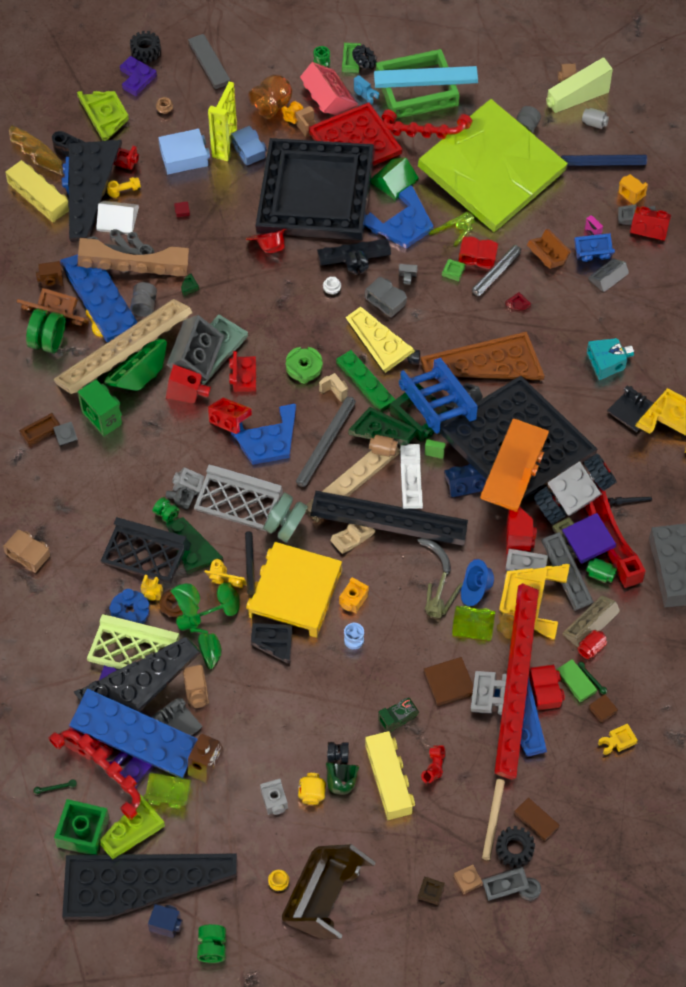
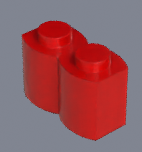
M472 236L463 237L458 262L491 269L495 264L498 243L492 240H479Z
M554 664L531 667L529 669V681L537 710L559 708L562 701L565 700L564 690L560 689L558 684L561 680L560 672L555 669Z

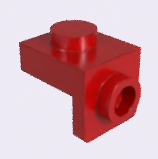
M132 146L131 150L119 148L118 157L114 165L132 170L134 164H137L139 160L137 147Z

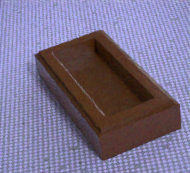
M50 413L20 429L19 432L30 447L55 434L53 427L59 426L60 423L53 413Z
M529 797L514 811V815L544 842L560 826Z

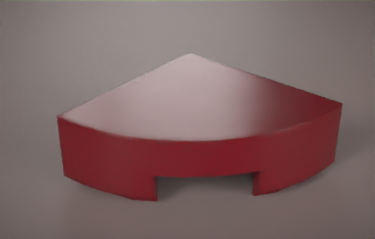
M520 292L505 301V305L513 310H525L531 307V303Z

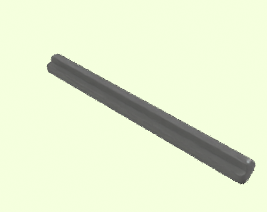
M353 397L345 398L296 479L298 486L305 487L356 404Z

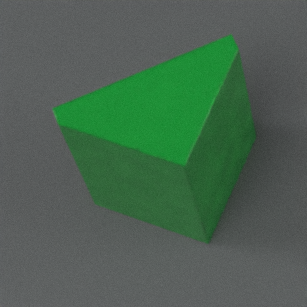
M404 157L392 159L371 178V184L394 200H397L399 193L410 185H414L419 180V177L408 159Z

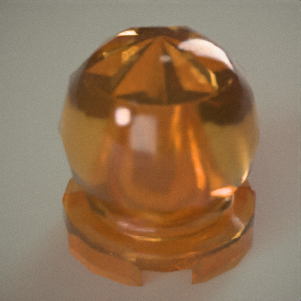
M271 75L264 78L260 86L253 87L248 93L251 105L255 104L260 110L258 113L264 118L270 119L277 114L278 109L287 106L292 98V87L283 76Z

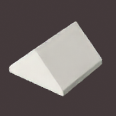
M110 201L98 203L97 231L110 232L113 229H117L120 231V234L133 232L139 205Z

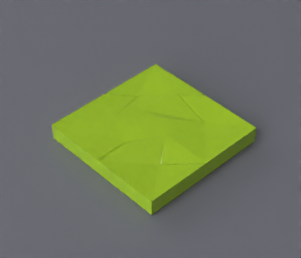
M490 99L470 116L473 122L469 129H464L458 134H448L445 139H442L419 158L418 167L495 233L564 173L568 163Z

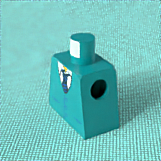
M614 338L589 341L587 355L598 379L602 380L624 370L627 358L634 356V350L631 345L622 348L619 339Z

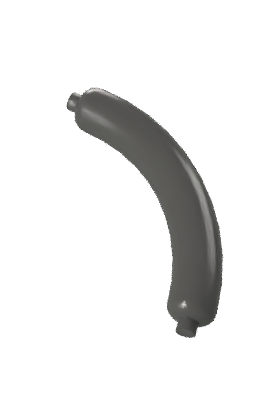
M418 539L421 545L432 549L440 557L443 571L449 574L451 564L446 552L430 539Z

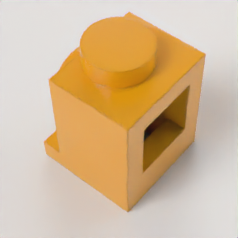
M631 174L624 176L620 180L618 193L633 205L646 196L648 187L646 182L642 184L639 179Z
M351 577L349 584L339 596L341 607L347 611L357 613L369 596V586Z

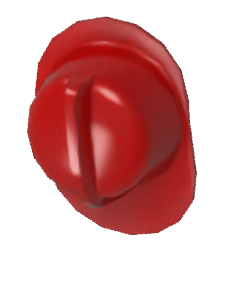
M286 229L253 235L245 239L257 240L262 250L274 253L284 249L283 231Z

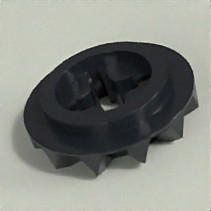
M363 44L361 46L357 45L353 49V59L360 67L364 69L374 68L377 63V56L374 55V51L370 50V47L366 48Z

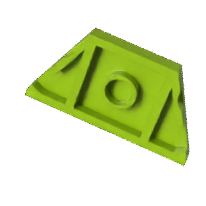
M83 91L77 92L80 102L102 141H107L129 120L128 113L115 91H93V94H83Z

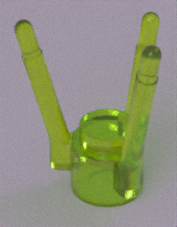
M465 212L444 225L431 230L429 234L438 232L456 223L459 229H465L454 242V246H457L463 237L472 230L471 225L474 224V218L471 213Z

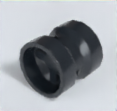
M328 742L327 762H335L337 760L342 763H348L349 742H342L341 744Z

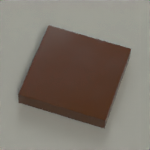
M462 657L424 668L423 672L437 706L472 696L474 685Z

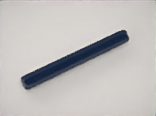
M647 155L561 156L568 163L567 166L647 164Z

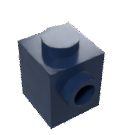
M155 904L148 922L149 931L174 938L176 932H180L183 924L180 911H177L178 909L171 905H165L164 907Z

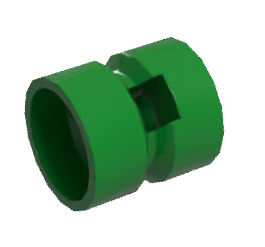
M215 924L200 926L198 928V942L201 944L198 945L197 959L206 963L223 962L226 956V946L223 945L226 942V928Z

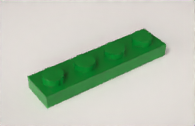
M352 350L336 359L338 366L378 411L383 412L390 408V403L396 399Z

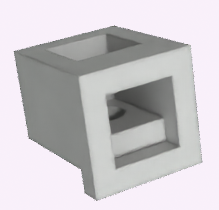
M281 779L260 784L261 795L268 815L272 813L274 815L281 814L288 809V802Z

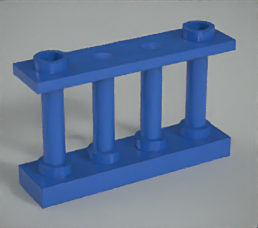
M441 358L434 360L432 371L409 378L404 370L401 371L399 380L401 390L406 392L426 419L427 425L436 434L440 432V422L458 415H465L469 421L476 420L477 404ZM432 378L438 379L440 382L418 390L415 384ZM441 390L447 391L449 394L431 402H427L424 396ZM451 402L456 403L458 408L438 415L433 410Z

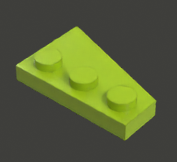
M141 794V802L136 809L138 814L132 820L123 815L100 840V845L112 860L165 827V822Z

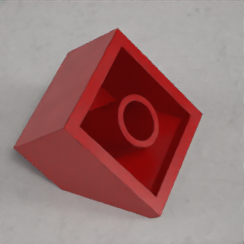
M520 506L518 511L509 509L506 554H508L509 549L530 552L531 548H535L537 527H533V519Z

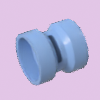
M350 623L344 629V643L348 648L356 650L364 643V629L358 623Z

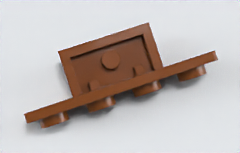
M42 288L38 304L17 299V303L24 310L31 311L32 308L44 309L50 314L52 312L63 314L65 319L72 320L71 323L79 326H82L83 323L89 324L87 319L73 315L78 299Z

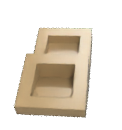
M349 524L346 530L332 535L330 541L343 554L367 540L375 533V530L370 527Z

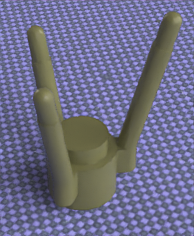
M443 572L436 597L432 600V584H428L425 610L429 616L434 618H441L442 615H446L449 606L463 583L458 585L444 605V601L440 599L446 572Z

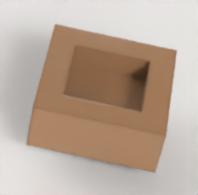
M474 865L454 873V878L463 895L483 885Z

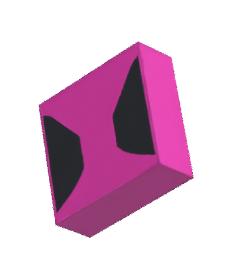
M592 215L587 217L585 230L590 235L602 234L603 225Z

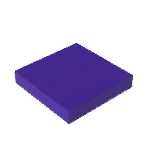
M597 513L562 529L563 535L580 563H584L616 547L615 541Z

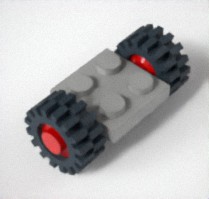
M598 453L584 461L587 470L582 462L579 461L548 482L553 492L548 487H545L534 495L537 505L551 524H555L564 518L566 513L568 516L572 515L601 496L602 493L594 481L603 491L617 483L611 470Z

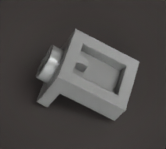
M184 467L179 473H175L172 479V483H174L172 490L177 491L179 488L186 487L185 490H193L195 495H198L205 476Z

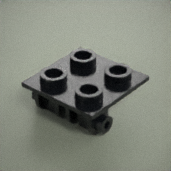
M627 385L623 390L624 394L607 412L635 432H638L640 428L635 426L636 423L654 402L648 400L647 396H643L641 392L638 393L632 386L629 387Z

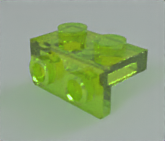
M456 606L452 635L492 640L495 611L486 608L476 609L468 606Z
M150 772L146 794H144L143 799H148L149 804L161 805V802L169 803L168 807L181 809V806L188 804L192 780Z

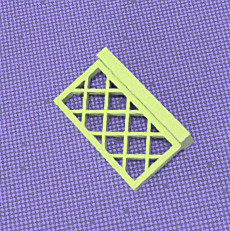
M102 614L100 626L87 661L121 669L139 658L144 659L146 655L152 652L156 653L158 649L180 640L179 633ZM103 632L111 633L114 638L103 642L101 636ZM125 637L130 638L133 643L123 647L119 640ZM116 642L120 649L110 653L106 646ZM144 642L150 643L151 648L143 652L138 646ZM136 647L139 654L129 658L125 651ZM104 648L107 655L101 658L94 656L95 651ZM123 653L126 660L120 663L115 662L112 658Z

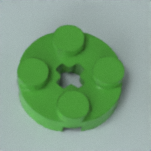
M297 347L287 355V373L301 383H307L309 380L315 379L323 369L321 354L314 348L307 347V349H301V347ZM301 362H308L307 366H301Z

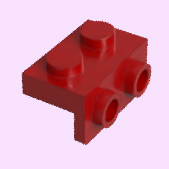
M645 206L636 207L630 233L665 241L671 215L666 211H653Z

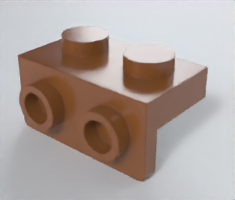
M546 229L542 237L531 239L527 244L532 252L549 269L564 265L571 253L550 229Z

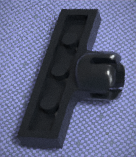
M378 239L371 242L317 249L320 266L345 262L348 270L358 275L357 270H360V273L363 274L369 268V258L391 255V247L388 239Z

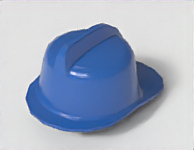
M474 559L467 567L461 588V600L467 606L476 605L482 599L484 593L490 590L494 584L492 569L488 568L484 561Z

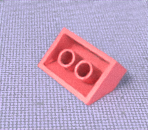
M312 62L300 76L304 82V87L311 92V97L320 105L319 109L323 113L337 115L358 105L334 69Z

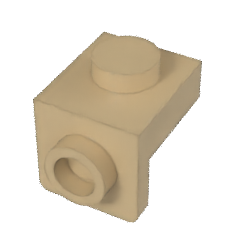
M336 373L324 377L319 382V391L323 394L332 390L340 402H343L347 397L348 386L345 381H341Z

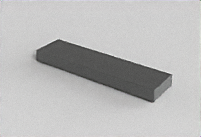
M201 34L188 39L189 45L213 87L218 89L231 82L205 35Z
M558 532L541 540L553 567L570 564L567 582L562 583V586L574 611L592 605L594 603L561 533Z

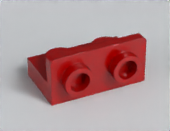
M233 351V358L229 359L230 369H233V373H229V384L233 385L234 392H256V356L237 357V351Z
M223 397L208 406L209 422L237 434L240 432L239 423L251 416L252 410L249 407Z

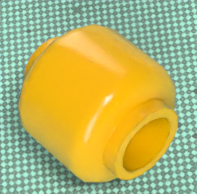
M307 773V776L302 777L299 780L298 797L302 800V803L318 805L325 798L326 781L320 778V774Z

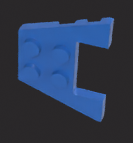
M411 185L399 193V198L408 206L385 223H382L371 212L366 215L365 227L371 229L373 233L382 234L389 241L406 249L433 231V224Z
M296 404L279 407L282 420L280 424L244 430L243 424L240 422V432L237 434L231 432L252 465L290 458Z

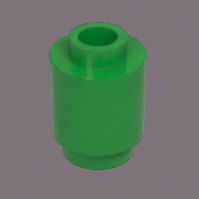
M595 558L594 561L590 560L586 571L590 572L589 577L605 583L607 581L612 583L617 568L613 567V564Z

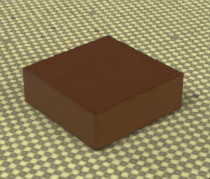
M603 695L588 707L601 723L618 711L606 695Z

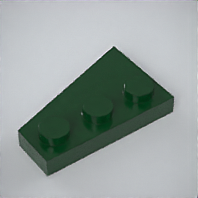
M184 517L165 524L168 532L185 536L191 543L189 551L185 550L181 560L187 575L211 566L212 561L215 559L224 561L223 556Z

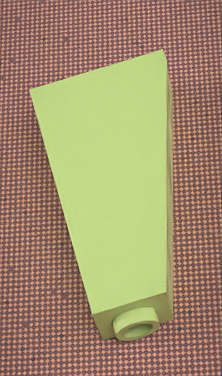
M605 58L599 59L549 89L548 97L546 98L547 105L557 113L609 93L612 67Z

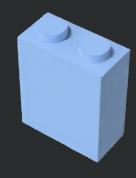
M199 129L158 137L167 175L208 166L210 152L204 146L206 145L205 136L201 135Z

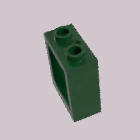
M419 383L415 384L418 390L424 389ZM405 392L390 403V414L395 419L416 428L417 435L415 437L422 442L424 439L430 438L434 434V430L427 423L421 426L405 412L414 404ZM431 394L424 396L427 402L437 400ZM444 405L433 409L437 415L449 411Z

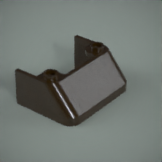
M352 844L316 847L311 852L283 911L282 920L289 926L320 939H341L343 935L334 929V921L328 918L344 882L355 880L360 874L361 866H374L376 862Z

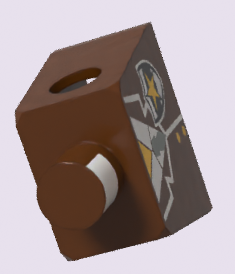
M200 734L188 757V776L207 783L224 750L220 741Z

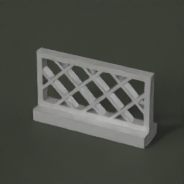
M209 464L206 470L207 475L194 510L266 531L263 529L264 525L256 523L254 518L264 513L268 519L267 511H271L274 504L281 498L283 494L282 486ZM212 480L218 482L220 487L210 492L208 484ZM231 486L235 487L238 493L228 497L225 489ZM222 491L226 499L215 503L212 495ZM248 492L254 493L256 498L246 503L243 495ZM240 496L244 504L233 508L230 501ZM208 497L211 498L213 505L207 508L200 506L202 500ZM267 497L274 499L272 505L264 508L260 501ZM228 502L232 510L226 513L220 512L218 507ZM259 502L262 510L252 514L248 506ZM246 508L250 515L243 519L239 518L236 512Z

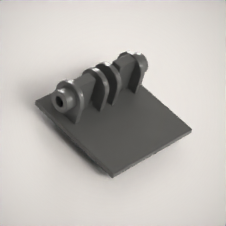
M176 698L151 717L191 736L203 727L186 708V703L182 698Z

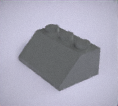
M199 315L184 320L167 365L171 369L174 364L202 375V381H208L224 335Z

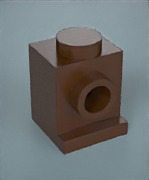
M60 261L38 264L39 271L36 272L37 282H41L42 286H52L55 284H60V287L64 286Z

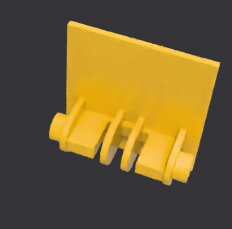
M219 559L212 561L210 571L205 570V573L213 583L222 584L229 582L233 587L243 588V585L247 586L245 578L228 575L226 566Z

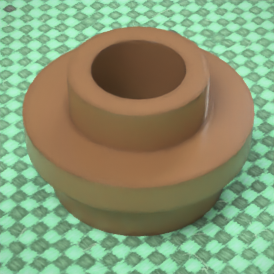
M162 97L157 101L156 109L160 113H169L173 109V103L169 98Z

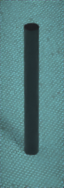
M247 531L245 533L247 594L254 595L253 533Z

